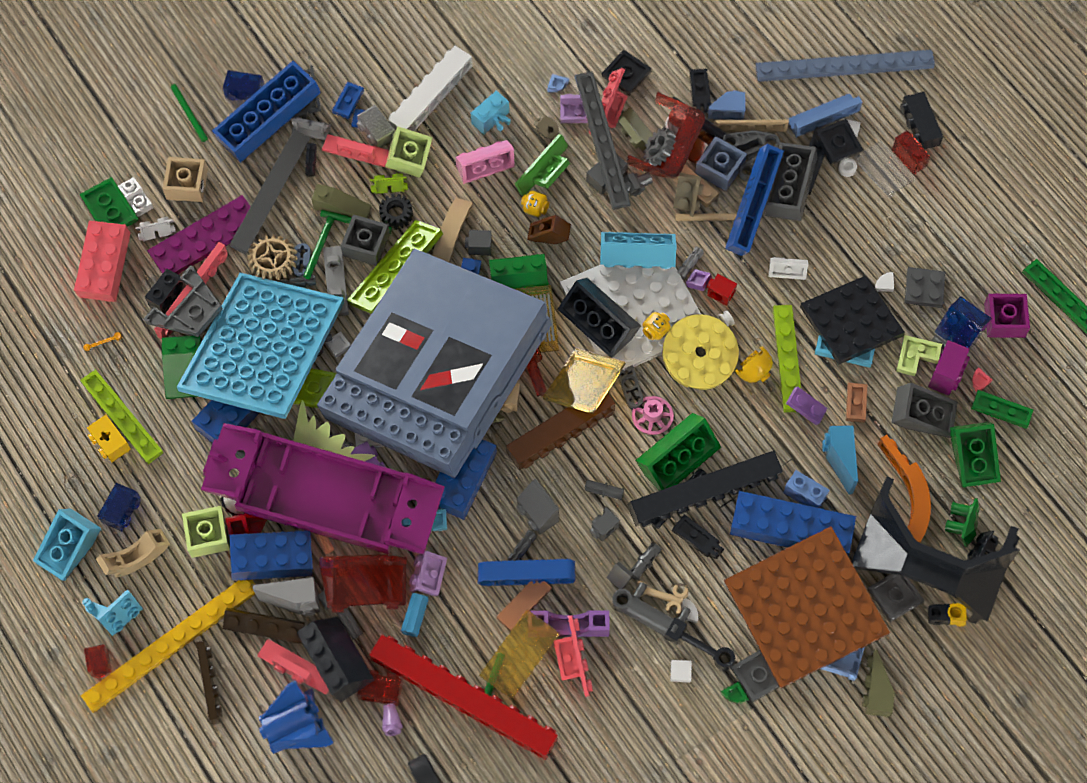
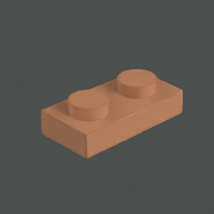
M848 383L845 421L865 423L867 384Z

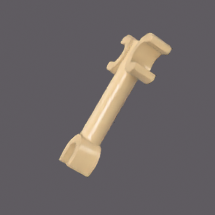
M675 585L673 587L674 595L647 587L641 597L647 595L669 602L666 606L667 613H670L671 608L676 607L678 608L676 614L679 616L682 612L681 605L683 599L688 596V588H685L684 592L679 594L677 593L678 585Z

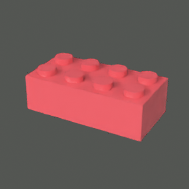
M89 220L74 291L80 298L116 302L131 234L126 225Z

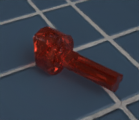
M539 347L526 367L537 397H542L548 392L537 364L542 360Z

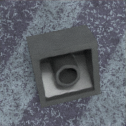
M534 479L517 497L516 508L522 516L525 515L527 517L530 528L533 531L537 530L541 535L559 522V508L537 479Z

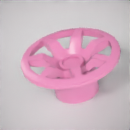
M660 397L643 398V402H646L644 409L633 408L632 421L636 428L645 434H661L667 431L673 422L674 413L671 405ZM663 405L668 408L670 413L663 412ZM636 411L643 414V417L636 421L635 417ZM670 417L668 424L665 426L661 418ZM648 421V430L643 429L639 424ZM656 422L662 429L652 431L653 424Z

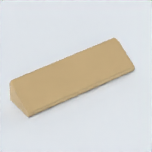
M789 120L714 121V124L724 132L753 130L761 132H786Z

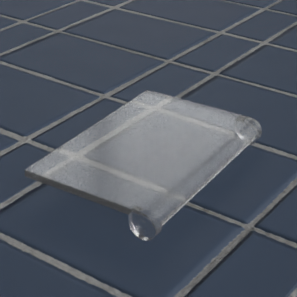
M882 141L853 158L885 192L888 198H891L895 192L917 179Z

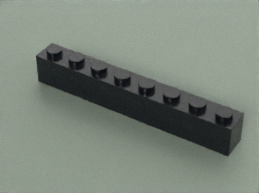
M775 450L632 500L627 506L635 527L641 525L644 528L652 525L656 519L664 521L671 518L673 513L678 512V515L690 511V507H703L707 505L709 500L714 499V502L726 498V494L732 493L733 496L737 495L739 491H743V488H756L761 485L760 482L765 480L768 483L779 479L778 476L783 470Z

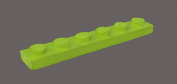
M773 305L783 413L797 412L786 404L795 387L801 388L792 305Z
M96 369L80 380L82 385L148 465L164 453Z

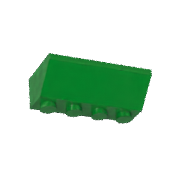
M691 413L635 461L645 477L660 491L679 484L717 452L721 445L706 419Z

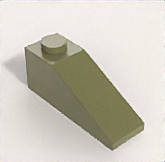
M321 184L316 185L311 199L314 210L321 211L323 209L350 217L357 215L368 219L372 205L343 191Z

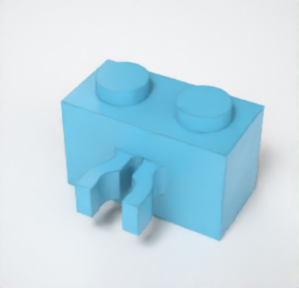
M495 91L471 112V124L483 134H486L495 125L501 132L503 125L500 124V121L505 122L507 125L511 123L510 119L506 116L509 113V101L498 91Z

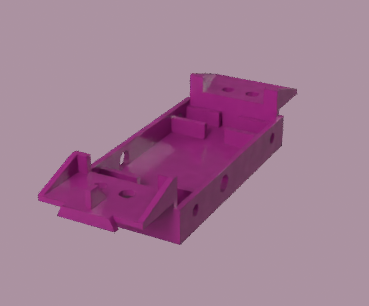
M224 423L219 438L213 441L203 469V476L205 478L201 491L235 500V507L239 512L310 531L389 555L391 546L424 555L445 486L410 473L399 472L267 434L260 430ZM240 450L245 452V456L242 459L236 457V453ZM232 469H237L239 474L237 477H231L229 472ZM415 500L417 506L409 508L407 505L408 501ZM403 519H410L411 525L404 527L401 524Z

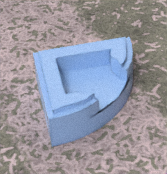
M552 74L547 92L555 93L563 90L568 85L569 78Z

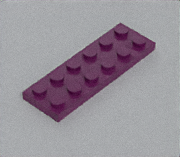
M241 195L148 249L147 252L162 274L166 269L180 274L188 269L190 265L193 266L207 258L218 242L225 246L229 245L251 206L244 196Z

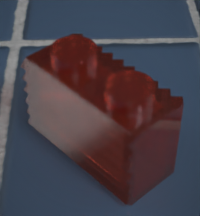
M908 130L895 137L892 151H894L896 156H899L898 159H901L905 167L910 169L913 175L927 167L931 156Z
M370 670L375 680L357 692L358 700L380 704H395V706H398L403 685L402 678H399L397 674L387 673V676L379 675L378 671Z

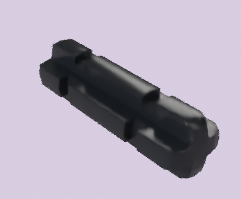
M308 143L306 146L305 173L307 177H314L317 147L315 143Z

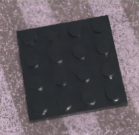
M866 275L802 302L800 305L801 310L817 334L820 335L823 343L838 365L899 339L905 334V331Z

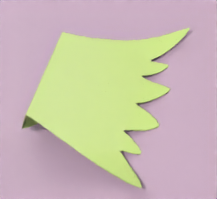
M302 400L293 441L361 461H367L375 456L373 454H351L355 448L354 446L341 449L346 435L339 434L329 438V422H325L316 430L315 416L308 422L305 404Z

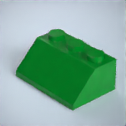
M545 254L489 260L491 280L529 296L534 295V298H536L535 295H538V298H540L539 295H542V298H544L543 294L546 297L549 294Z

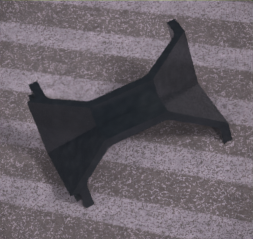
M887 476L873 505L851 562L856 572L857 570L905 576L953 596L973 613L969 618V622L977 624L980 619L988 622L1006 570L1020 551V549L1016 548L1020 536H1017L1019 528L1010 526L1006 540L1000 550L971 560H962L914 539L889 498V492L894 479Z

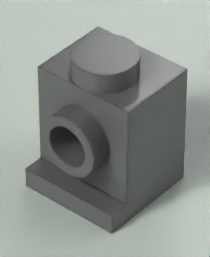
M605 507L603 515H598L592 521V528L589 532L595 539L599 538L603 542L619 528L620 520Z

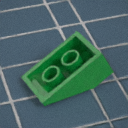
M201 336L162 338V363L166 399L199 397L179 392L177 385L202 342Z
M983 422L950 427L952 448L961 487L1001 482L994 424Z

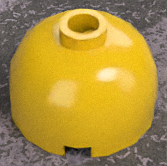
M764 346L759 347L761 349L759 353L756 350L740 364L743 366L740 370L735 369L734 372L742 380L748 383H756L759 380L764 382L771 376L769 371L772 368L773 360Z

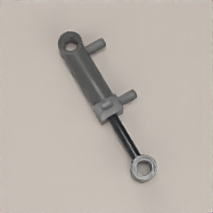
M640 582L633 595L626 589H619L613 594V607L617 612L625 613L665 636L666 640L675 645L682 639L714 657V664L719 670L728 671L734 665L735 654L733 650L728 647L716 650L685 632L687 629L685 621L691 612L689 608L684 607L679 617L673 619L640 600L647 588V585L643 582ZM620 597H625L628 602L625 605H620L617 603V600ZM727 655L730 658V662L722 663L719 657Z

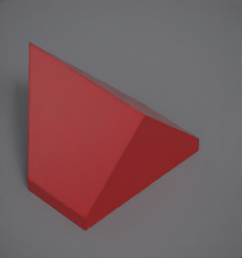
M244 513L227 517L225 521L230 536L261 533L267 519Z

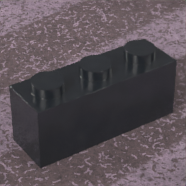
M925 92L904 96L902 104H900V110L907 119V127L912 131L913 142L918 146L919 151L940 146L943 134Z

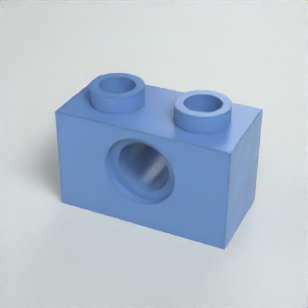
M795 470L787 482L783 493L802 505L821 508L830 490Z

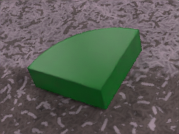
M739 682L720 692L725 699L733 703H744L749 700Z

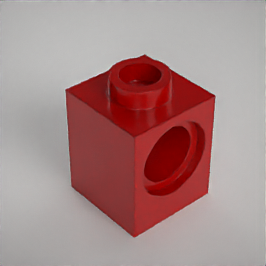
M717 273L714 279L711 278L707 284V296L727 306L736 292L737 283Z

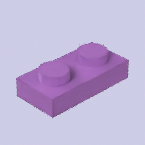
M799 387L793 389L786 402L787 405L815 425L820 424L828 409Z

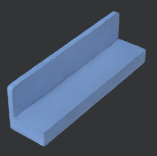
M851 94L844 95L788 118V125L794 135L799 137L815 130L816 127L821 128L859 112L862 100L859 96L853 98Z

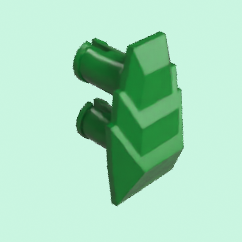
M975 498L970 506L953 502L950 513L967 517L966 522L960 523L947 520L945 525V532L962 535L961 538L966 548L977 536V518L980 510L978 498Z

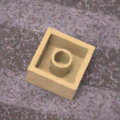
M168 157L162 188L166 200L203 202L208 174L205 159Z

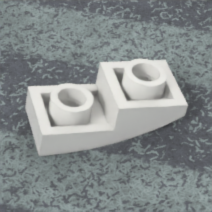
M134 177L118 186L138 217L154 208Z

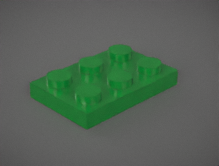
M112 177L80 193V197L95 221L123 224L127 227L139 221Z

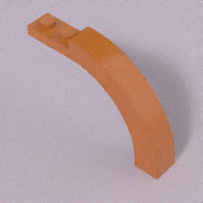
M888 435L880 438L878 447L905 483L911 502L908 529L914 539L921 543L930 520L931 498L929 487L917 462L909 465L907 457L897 449L896 442L890 439Z

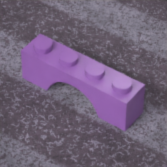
M609 610L587 611L583 614L573 615L574 619H578L580 631H577L578 637H609ZM528 611V637H572L568 620L570 615H559L550 611Z

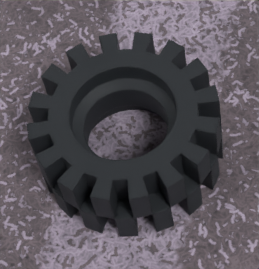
M391 194L392 198L386 196V201L382 199L379 205L381 222L388 224L389 227L394 226V230H398V226L403 229L404 224L408 226L409 221L411 222L413 217L410 200H407L404 195L401 198V194H397V197ZM394 207L402 208L403 213L399 216H391L389 211Z

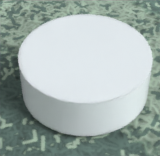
M851 158L841 160L838 166L839 173L845 177L853 176L857 170V163Z

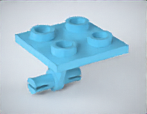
M128 590L109 607L92 602L89 598H85L82 602L87 613L92 614L112 636L120 632L143 609Z

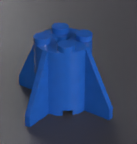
M296 680L289 683L265 713L259 716V721L262 725L259 728L260 734L263 739H268L269 747L273 754L284 749L327 747L334 743L324 726L323 719L318 717L317 712H319V709L315 703L314 690L311 688L303 692Z

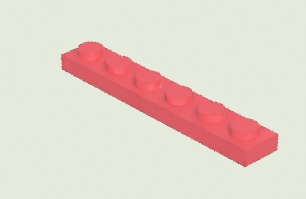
M218 242L197 270L198 275L205 284L210 277L212 278L216 274L218 266L227 259V249L220 242ZM186 285L166 312L167 316L174 311L193 288ZM160 327L154 328L157 336L161 339L166 338L173 332L172 330Z

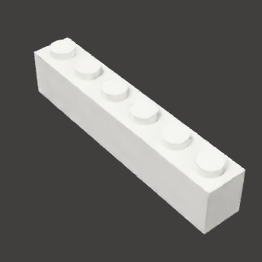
M457 46L448 50L441 62L435 64L432 72L429 75H425L422 83L412 90L411 95L401 102L396 112L390 114L388 121L395 131L397 127L415 131L473 66L472 56Z

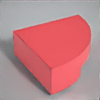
M979 367L972 378L973 388L976 392L978 390L983 391L992 382V379Z

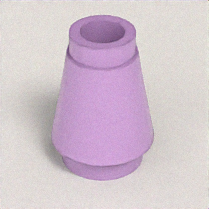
M395 704L384 705L382 730L387 736L400 734L403 726Z

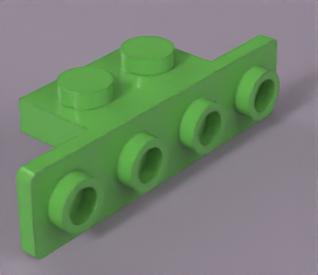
M558 134L515 182L520 195L524 196L534 185L548 189L569 166V160L561 157V154L568 148L563 135Z

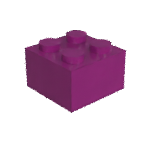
M989 293L984 303L987 338H1025L1030 330L1027 294Z
M948 340L928 388L948 396L952 390L956 391L970 359V356H967L969 348Z

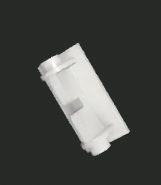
M163 217L157 219L158 222L150 223V221L139 223L140 226L135 227L136 230L141 231V233H138L139 241L143 240L144 242L156 239L155 231H158L159 237L173 235L176 230L175 226H171L170 223H173L174 220Z

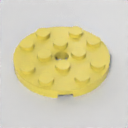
M697 314L682 318L670 328L664 339L662 357L668 373L679 384L687 388L708 390L721 385L731 376L738 362L739 349L735 335L725 323L709 315ZM696 348L705 349V356H698L695 352Z

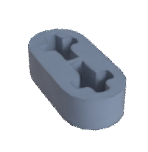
M304 243L298 244L294 248L297 251L295 256L298 258L297 261H293L297 266L296 268L293 267L296 277L304 275L311 258L310 247ZM302 250H305L304 256L301 258L300 253ZM303 264L304 269L302 272H299L300 266Z

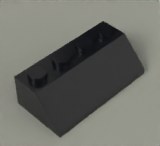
M589 278L576 280L557 308L610 358L614 357L625 347L641 327L637 321Z
M338 616L314 620L297 632L331 695L340 703L375 680Z

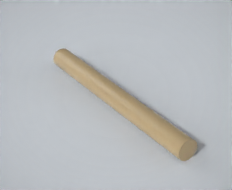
M737 213L694 214V217H691L690 214H675V221H735Z

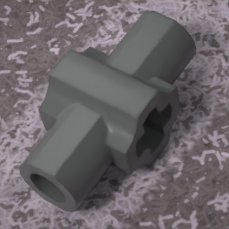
M632 172L624 177L627 192L630 196L634 197L640 195L645 190V186L653 183L649 172L640 176Z

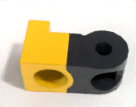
M961 603L928 606L929 624L966 625V607Z

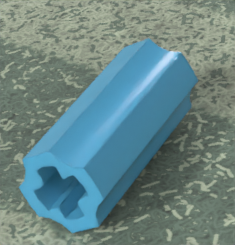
M412 593L401 629L402 634L418 637L429 600L427 596Z

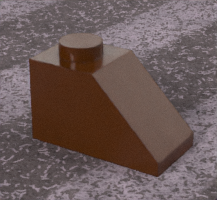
M705 131L692 135L683 154L688 157L689 161L697 163L714 137Z
M557 215L530 223L527 240L554 245L568 241L571 224Z

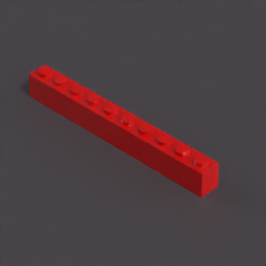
M390 635L388 637L380 636L369 654L371 661L546 761L558 740V735L555 734L556 730L548 725L545 727L538 724V720L530 715L526 717L520 714L521 711L513 705L506 706L499 697L495 695L491 697L485 694V690L480 686H471L464 677L460 675L456 677L450 674V670L445 666H436L429 657L425 655L421 657L415 654L416 651L410 646H401L394 637Z

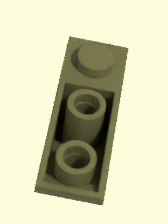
M874 649L872 654L867 657L866 666L870 670L869 675L865 677L864 687H868L867 695L864 694L862 707H866L865 714L890 718L893 713L895 692L878 650Z

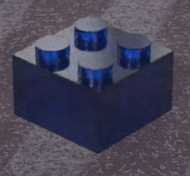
M960 296L950 306L934 332L946 341H952L970 350L976 344L992 318Z

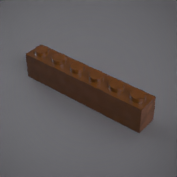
M601 386L507 444L506 453L518 470L522 468L527 469L538 458L542 459L548 456L554 448L558 449L564 446L570 438H577L582 434L583 430L593 428L598 424L599 420L612 416L616 403L605 388Z

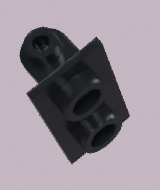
M994 531L979 534L976 539L977 543L967 555V560L986 555L985 552L988 554L994 552L999 544V538L993 535Z

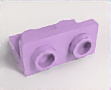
M425 551L424 555H417L414 560V574L411 575L409 585H411L410 592L420 591L435 597L438 596L447 558L429 551Z

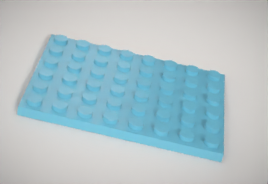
M240 272L222 304V311L213 320L177 385L178 391L286 419L344 304V298Z

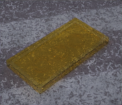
M526 609L479 676L510 699H513L560 632Z

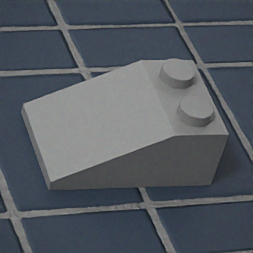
M314 578L253 585V590L261 602L300 615L303 614L304 616H313L315 613L320 612L319 593Z

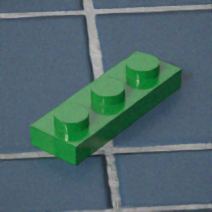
M980 390L977 391L971 407L972 410L1025 429L1028 428L1034 411L1031 408Z

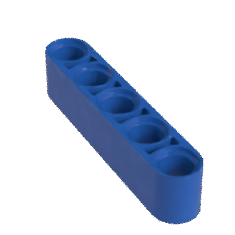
M571 559L485 561L478 563V584L481 586L527 585L529 582L535 584L536 580H538V583L546 582L547 584H570L576 581L575 561Z

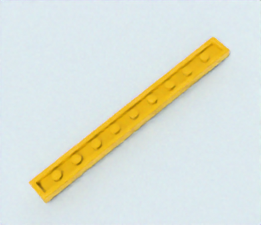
M238 580L83 693L81 697L93 713L99 710L223 619L226 608L236 609L255 595L253 585H256L254 581Z

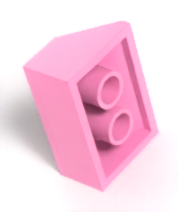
M507 140L498 141L493 145L480 147L475 151L462 153L455 157L456 167L463 184L515 167L514 148Z

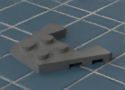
M190 265L180 279L193 289L169 316L153 307L143 319L146 324L199 337L222 311L223 308L193 266Z

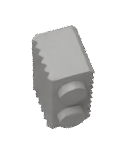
M376 105L357 115L358 122L356 124L361 132H366L367 139L371 145L375 144L376 147L381 148L392 141L395 129Z

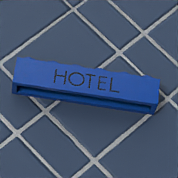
M770 144L759 148L725 247L726 250L740 256L750 252L784 153L783 150Z

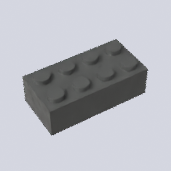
M780 142L778 148L783 150L784 153L764 208L765 216L801 221L817 162L816 147Z

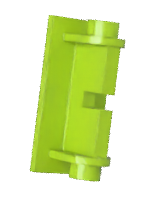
M392 174L391 178H385V175H376L374 179H370V182L374 183L371 186V193H388V186H391L392 193L405 192L404 190H408V184L404 183V180H407V176Z

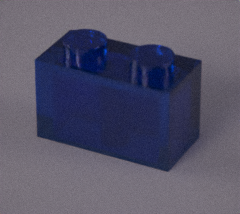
M227 70L222 89L225 98L246 101L265 84L262 75Z
M116 482L97 517L101 523L122 532L124 527L129 525L133 511L139 507L141 497L137 491Z

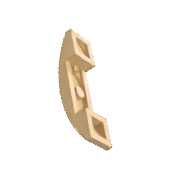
M460 198L454 199L441 227L443 235L435 244L432 256L449 263L451 262L456 242L465 219H468L473 202Z

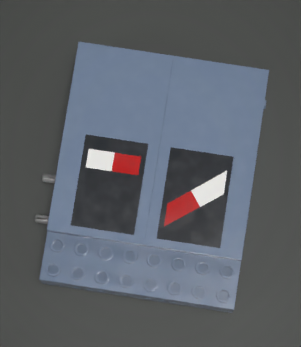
M414 248L335 369L337 375L317 406L326 420L455 478L472 449H477L540 343L545 339L552 325L550 317L546 316L547 308L545 302Z

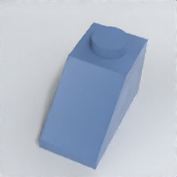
M727 91L709 106L708 119L744 120L745 92Z

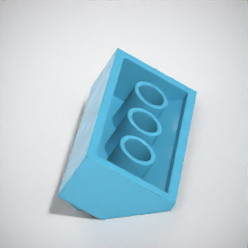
M601 232L600 265L605 267L623 265L625 268H632L634 266L652 268L653 266H660L662 269L676 267V235Z

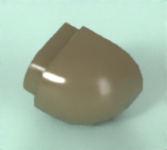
M543 115L534 123L535 130L544 138L552 139L559 133V127L551 117Z

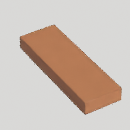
M536 580L535 584L529 582L496 616V619L511 632L528 615V611H531L552 590V587L546 582L538 583V580Z

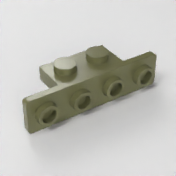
M629 107L619 117V123L622 125L620 130L626 137L630 136L632 138L629 141L635 149L639 147L644 151L647 148L645 145L648 143L649 137H653V134L632 107Z

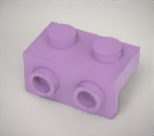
M566 94L560 96L561 123H588L580 95Z

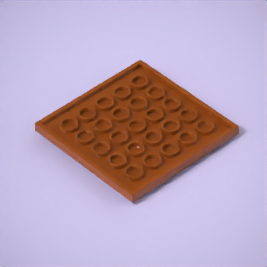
M832 526L724 580L780 689L890 634Z

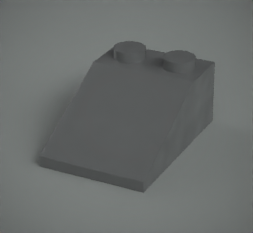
M908 383L897 387L891 423L908 430L951 438L950 427H954L958 402L916 384Z

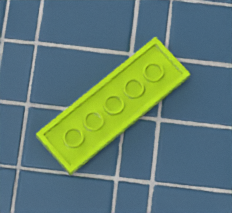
M415 220L347 299V302L351 306L372 314L414 248L428 253L443 235L442 230Z

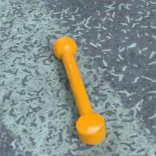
M116 332L112 337L92 343L90 345L85 344L83 346V349L85 351H89L92 347L104 344L106 342L112 340H121L122 335L121 333Z

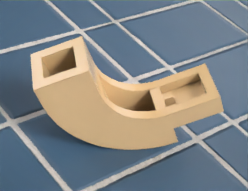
M161 529L148 530L130 547L118 552L100 554L96 560L105 575L114 574L116 578L122 577L151 563L169 547L170 543Z

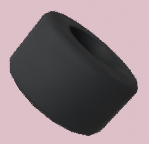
M422 754L408 762V767L416 783H441L426 754Z

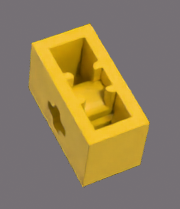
M106 414L86 427L90 433L87 435L93 445L97 443L100 446V449H98L99 453L104 459L108 457L111 463L131 450L126 440Z

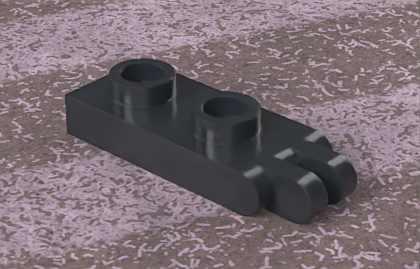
M690 69L692 107H696L698 113H701V107H703L704 113H708V106L711 105L707 69Z
M685 514L672 528V532L705 557L712 556L714 559H717L719 554L714 550L719 553L724 551L716 537Z

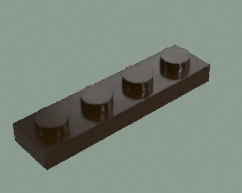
M226 608L222 629L301 644L302 641L297 632L305 627V622Z
M205 641L196 642L209 721L212 725L220 724V717L223 716L221 705H217L216 697H219L218 686L214 685L213 682L216 672L214 665L211 666L210 658H213L211 646H207Z

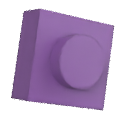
M694 269L686 281L687 287L704 291L709 280L712 278L711 273Z

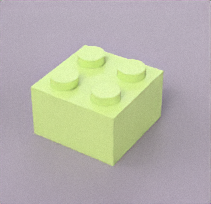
M397 127L385 167L420 178L425 168L433 137Z
M222 506L182 514L187 551L191 558L230 550L228 529L225 521L226 516Z

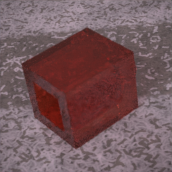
M104 644L84 649L87 672L92 677L102 678L107 673L112 672L109 650Z

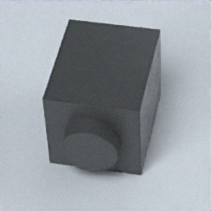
M469 230V237H465V248H468L469 255L491 256V231Z

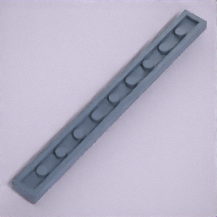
M932 50L762 62L756 63L755 69L757 82L934 69L935 62Z

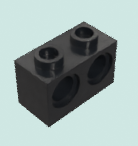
M166 269L145 295L148 306L150 308L155 307L166 314L186 287L185 283L180 279L181 276Z

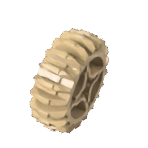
M273 234L272 238L265 236L263 241L259 238V244L253 243V249H249L250 255H247L248 266L253 275L273 281L277 279V282L282 277L287 279V274L292 275L293 267H297L293 261H297L298 258L295 256L297 251L294 249V245L288 239L283 240L281 235L276 239V236ZM271 255H273V258H275V259H274V262H275V263L272 262V260H271V259H272V258H271Z

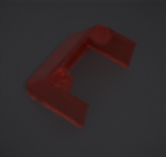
M657 92L655 102L671 109L669 122L679 128L674 139L676 143L672 146L674 150H671V155L666 157V161H662L660 166L658 164L657 166L651 165L629 154L627 164L646 173L649 172L653 176L675 179L679 177L704 125L705 115L696 108Z

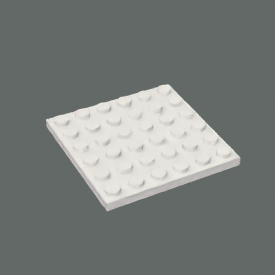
M599 265L560 281V287L566 296L576 280L589 278L641 325L633 339L612 358L587 337L608 378L616 375L622 369L626 371L627 367L631 365L635 367L662 355L666 335L660 340H650L642 331L643 322L653 312L665 313L670 319L671 327L682 318L701 314L681 276L677 273L676 267L662 269L660 266H653L652 268H642L641 266L625 268L623 265H615V267Z

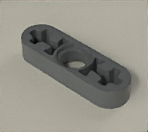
M631 365L627 367V375H625L623 369L618 371L617 375L627 406L630 409L642 407L643 395L634 367ZM630 379L635 382V385L632 388H627L624 382ZM631 392H634L636 399H640L638 404L630 402L632 400Z

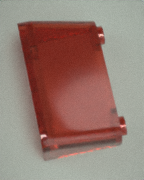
M392 554L319 557L327 608L332 609V612L339 613L344 612V609L348 608V606L385 605L386 609H398V606L406 605L407 557Z

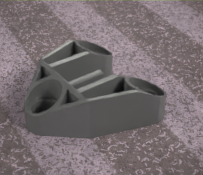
M756 130L730 133L723 137V141L731 142L734 144V147L747 153L746 159L749 161L743 163L739 170V176L745 182H748L750 175L744 174L743 170L751 173L759 148L766 145L768 141H775L776 145L774 147L776 148L779 147L780 143L778 136Z

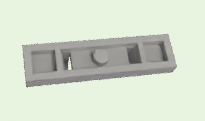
M341 246L323 248L327 294L344 298V304L338 316L349 315Z

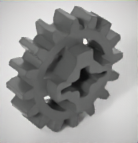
M663 127L662 129L659 128L657 133L653 132V137H649L648 143L645 145L647 148L643 151L645 162L656 167L657 164L660 166L662 161H666V157H669L672 153L671 150H674L673 144L676 143L674 140L676 135L673 131Z

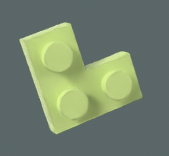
M904 335L896 372L915 376L919 360L937 364L942 344Z

